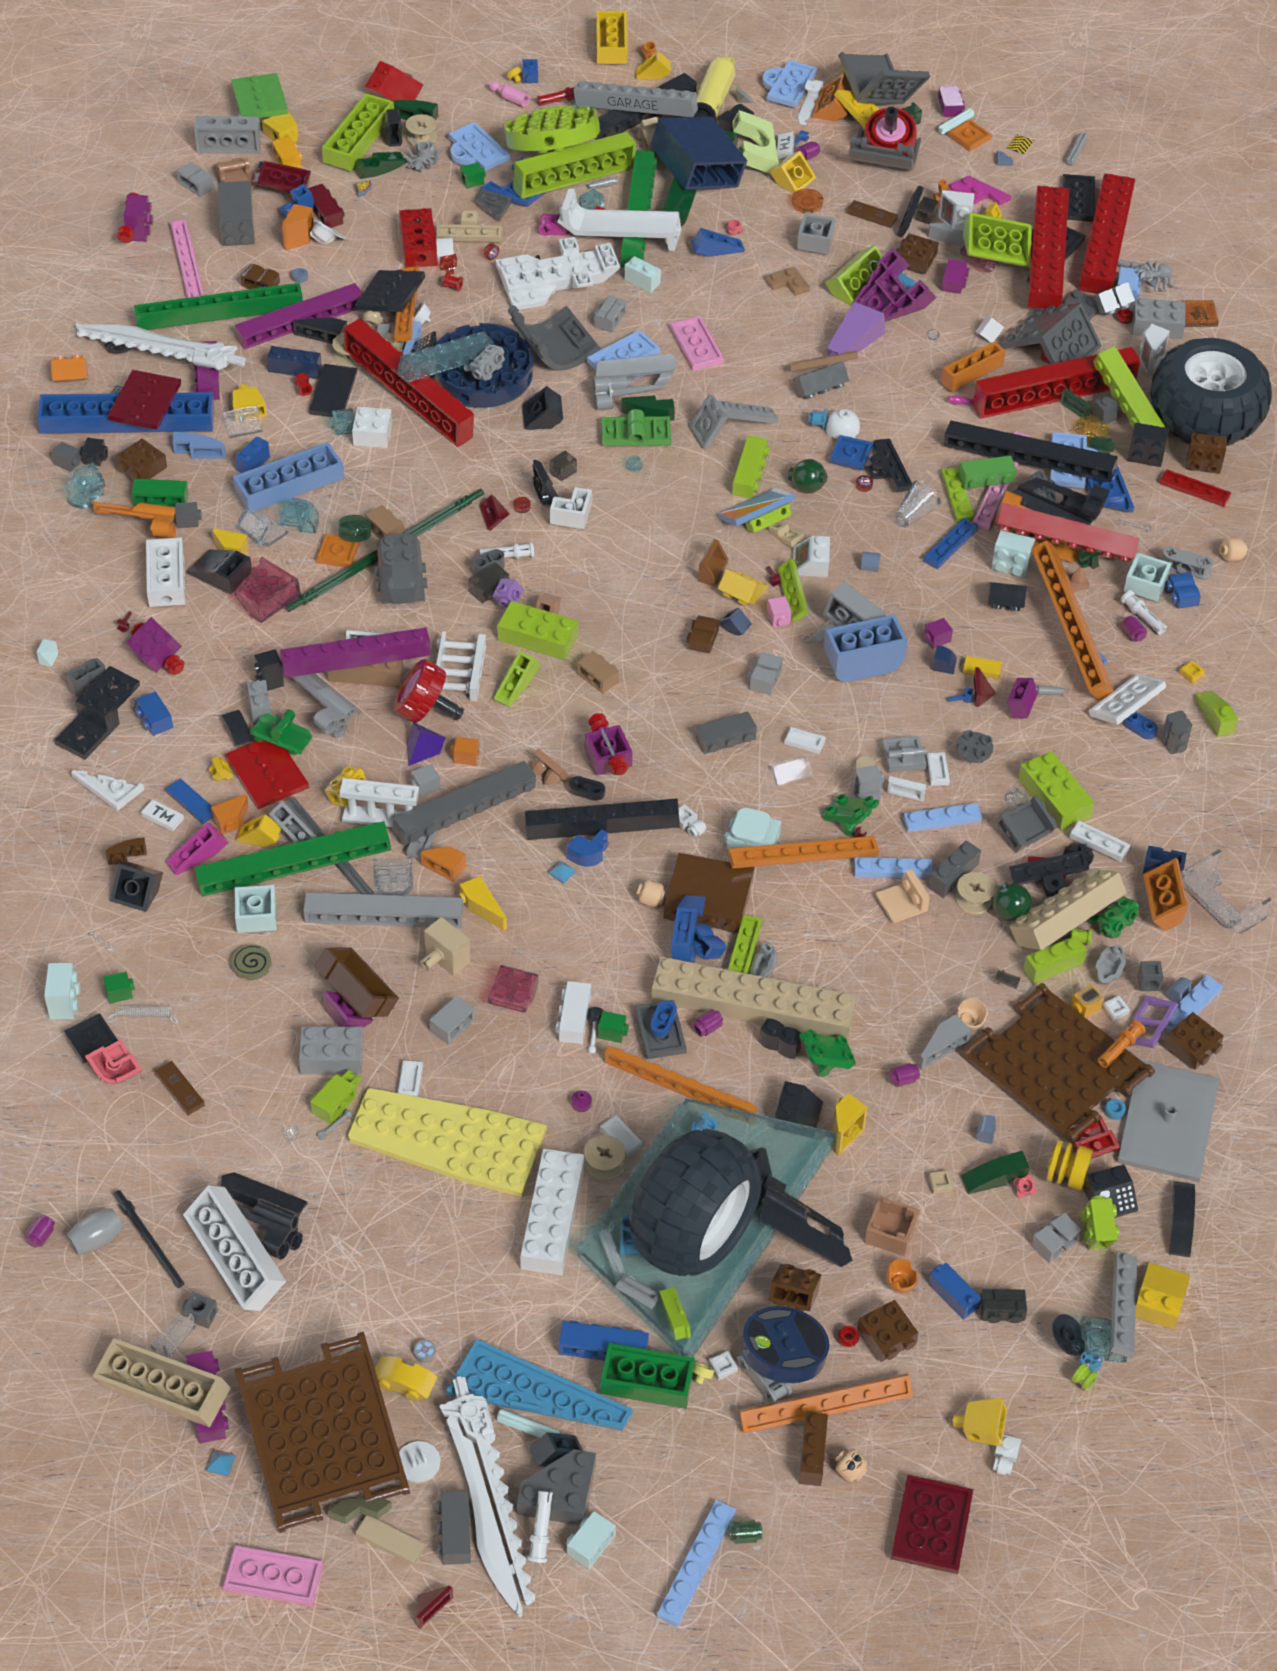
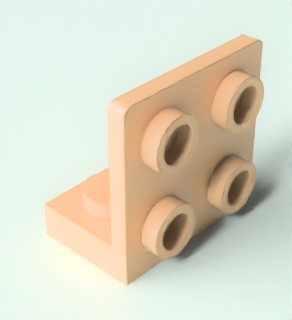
M912 869L905 871L902 884L876 893L877 899L892 923L928 911L930 896Z

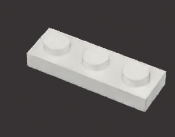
M1078 821L1070 833L1071 839L1082 844L1087 843L1088 847L1119 862L1123 860L1130 849V844L1081 821Z

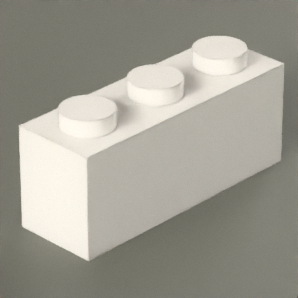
M567 981L566 989H562L561 1001H564V1004L559 1006L561 1022L557 1021L556 1024L559 1042L583 1044L591 999V984Z

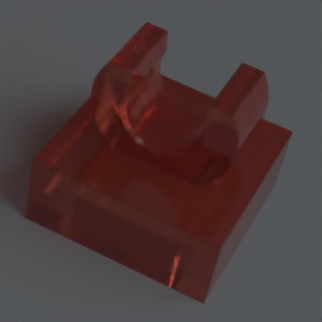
M456 254L440 257L439 267L441 271L446 270L447 273L454 274L458 260Z

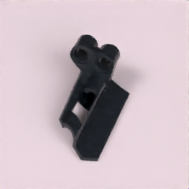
M1037 477L1024 482L1016 490L1012 491V493L1022 496L1020 505L1028 509L1057 517H1064L1065 519L1091 525L1100 515L1110 490L1093 483L1089 495H1084ZM1044 486L1061 494L1063 500L1060 503H1056L1032 491Z
M235 1172L221 1176V1187L227 1189L232 1199L253 1207L250 1210L236 1204L243 1216L269 1230L262 1240V1245L270 1256L282 1260L288 1254L289 1249L295 1251L300 1247L303 1235L298 1232L299 1216L307 1206L308 1201Z
M768 1174L761 1184L760 1198L756 1207V1211L761 1213L759 1221L841 1268L852 1262L850 1250L844 1245L842 1228L786 1193L787 1184ZM807 1216L828 1227L829 1236L810 1226L807 1222Z

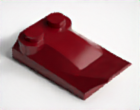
M264 161L262 167L254 172L251 184L290 193L291 190L303 184L308 188L311 170Z

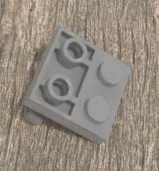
M919 736L882 739V747L889 773L926 769L927 763L924 755L927 754L926 747H922Z

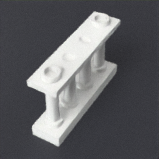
M442 631V636L437 641L439 653L436 665L442 668L443 662L467 663L473 666V669L470 668L469 670L442 668L445 670L446 676L469 677L471 679V682H467V684L445 682L442 689L466 691V693H470V701L477 702L486 651V635L479 634L478 641H474V643L446 641V631ZM452 648L473 650V652H475V655H447L445 654V649Z
M343 778L340 798H347L349 805L345 806L342 822L370 825L374 822L385 821L386 827H393V817L412 810L413 806L417 805L420 792L419 787ZM356 800L367 801V807L356 806ZM375 802L386 803V809L375 808ZM394 804L405 805V811L394 810Z

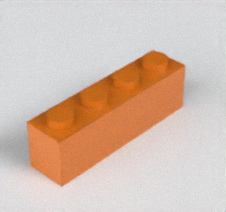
M994 341L943 367L941 383L953 392L1002 367L1005 350Z

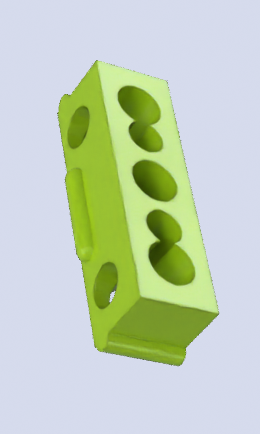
M788 503L745 522L747 531L755 533L792 516L790 511L791 505Z
M671 1286L669 1289L659 1291L661 1304L675 1340L686 1337L691 1338L690 1325L675 1287Z

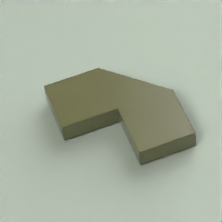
M364 1497L346 1499L328 1510V1517L344 1524L360 1513L379 1519L392 1509V1502L380 1497L374 1498L371 1501H366Z

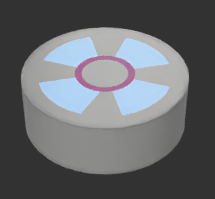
M429 1340L417 1342L414 1347L415 1358L422 1363L432 1361L436 1356L434 1343Z

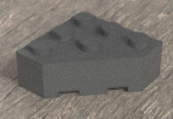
M574 1449L521 1482L517 1500V1515L535 1518L538 1491L553 1492L549 1520L580 1526L582 1520L586 1517L596 1468V1453Z

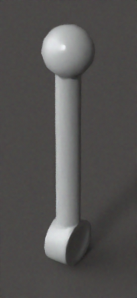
M346 1110L344 1115L325 1131H320L318 1138L320 1140L326 1139V1135L343 1120L350 1118L352 1112Z

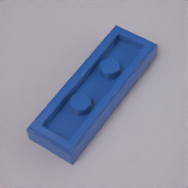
M181 778L166 788V792L202 825L212 819V806Z

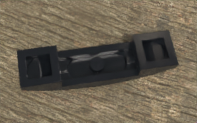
M1174 1181L1169 1255L1190 1258L1195 1218V1184Z

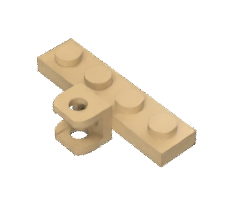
M463 211L461 225L437 224L436 239L453 238V241L501 242L502 225H478V214L476 211Z

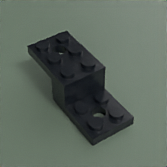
M109 666L77 698L75 704L78 716L55 739V745L86 760L120 724L117 709L140 686V681ZM80 736L86 737L84 739H77Z

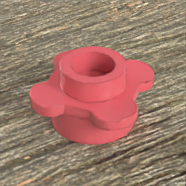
M732 219L725 225L729 234L743 232L739 220Z
M1031 1175L1021 1179H1014L1013 1184L1017 1188L1016 1195L1019 1198L1029 1194L1032 1196L1036 1194L1037 1190Z

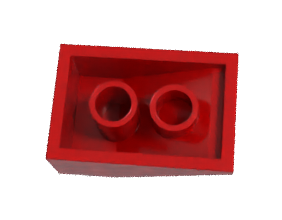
M379 61L365 88L370 95L390 101L416 100L424 85L396 67Z

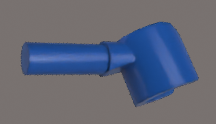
M801 130L798 138L794 141V146L801 140L807 142L809 132Z
M967 688L962 695L948 697V702L963 700L966 703H970L974 698V695H971L973 689Z

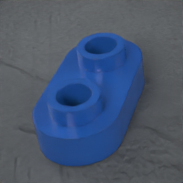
M1137 712L1123 720V725L1127 729L1144 739H1153L1157 735V724Z
M665 1000L658 1004L650 1026L653 1035L665 1037L670 1033L677 1015V1006L674 1002Z

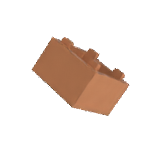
M880 1196L866 1230L865 1243L905 1257L918 1223L920 1209Z

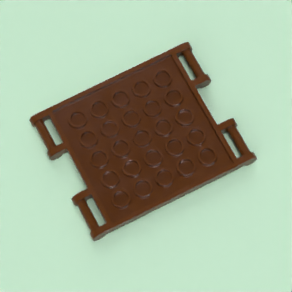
M1040 983L1036 986V990L1024 1000L1018 1001L1013 1005L1014 1011L1021 1018L1003 1033L997 1036L990 1027H986L976 1039L958 1050L959 1055L1070 1143H1074L1078 1139L1077 1136L1090 1125L1101 1120L1100 1114L1092 1109L1110 1093L1117 1090L1123 1096L1128 1097L1132 1090L1144 1079L1155 1074V1069L1150 1064H1145L1126 1048L1107 1068L1100 1066L1098 1058L1115 1040L1052 993L1044 983ZM1040 996L1044 997V999L1041 1002H1039L1036 1006H1034L1030 1011L1026 1009V1007L1033 1003L1037 998H1039ZM986 1040L990 1042L976 1055L971 1053ZM1136 1071H1140V1073L1136 1075L1132 1080H1130L1127 1084H1123V1082H1125ZM1083 1116L1086 1117V1119L1083 1120V1121H1082L1078 1126H1076L1073 1130H1068L1073 1124H1075L1077 1121H1079Z
M364 1331L357 1333V1336L330 1344L327 1342L322 1343L321 1349L325 1360L282 1372L277 1356L265 1363L241 1369V1367L234 1369L279 1533L286 1532L288 1528L314 1520L316 1522L322 1521L323 1515L320 1502L362 1490L366 1501L379 1497L387 1499L400 1494H410V1488ZM360 1344L361 1349L335 1357L331 1356L330 1352ZM272 1369L275 1371L274 1375L245 1383V1377ZM396 1479L400 1481L398 1486L372 1494L369 1489L370 1487ZM310 1505L313 1507V1512L283 1520L282 1514Z

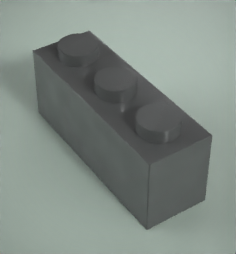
M844 362L793 378L799 398L805 397V399L815 397L817 392H820V394L827 393L831 387H835V389L844 387V383L850 381Z
M747 711L697 726L696 739L704 754L755 740L757 726Z
M965 840L930 874L928 888L944 898L957 886L959 879L964 874L970 873L979 865L981 850Z
M468 1490L441 1492V1500L437 1501V1514H442V1521H438V1535H442V1542L438 1543V1556H443L444 1565L471 1563Z

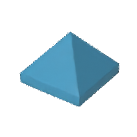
M560 861L549 871V874L564 884L576 870Z
M214 1450L207 1467V1472L229 1476L235 1455Z

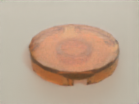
M800 189L792 195V206L801 213L810 211L815 213L823 206V196L814 189Z

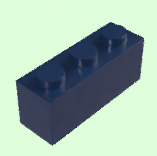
M271 346L267 356L268 372L292 376L304 373L309 378L318 379L322 369L321 353Z

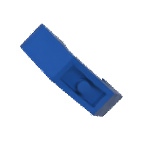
M686 895L677 907L671 941L672 959L695 963L696 953L693 951L692 945L697 916H703L705 897Z

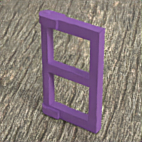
M1145 996L1132 1020H1138L1143 1025L1157 1027L1150 1040L1138 1037L1134 1045L1154 1048L1177 1009V1002ZM1148 1005L1168 1008L1162 1021L1141 1016Z

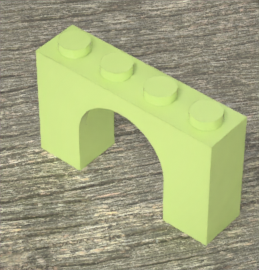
M739 110L732 121L733 132L753 139L758 145L743 140L738 149L748 160L747 166L771 174L770 170L779 164L773 124L770 121Z

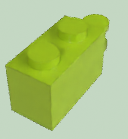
M348 1070L342 1077L335 1074L332 1079H328L319 1093H315L311 1098L312 1113L332 1125L357 1097L356 1088L361 1083L362 1077L360 1075L356 1076L352 1070Z

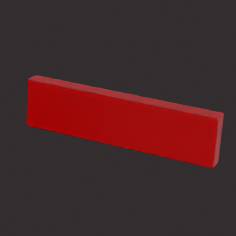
M1166 469L1160 480V484L1222 507L1226 506L1231 497V492L1168 469Z

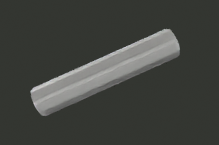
M1081 132L1078 135L1066 158L1067 165L1075 163L1087 140L1086 133Z

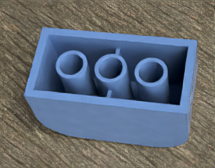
M895 614L826 629L824 650L837 678L843 682H851L887 674L898 669L905 660L908 640Z

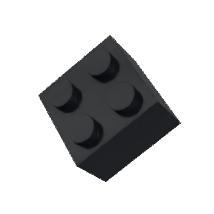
M1135 422L1127 461L1161 467L1169 428Z

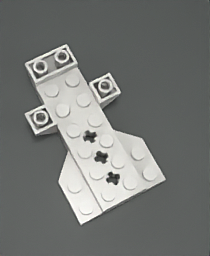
M575 237L559 239L561 256L539 260L526 254L497 259L496 267L511 306H516L519 310L545 306L549 297L556 291L588 287L605 282L620 269L611 243L595 245V250L579 253Z

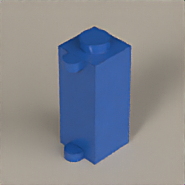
M947 1262L943 1265L939 1264L930 1272L929 1286L963 1320L979 1309L981 1297Z

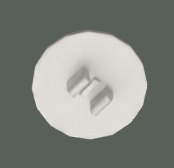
M423 1441L408 1443L400 1450L399 1454L409 1482H426L439 1471L441 1459L439 1452L433 1445Z

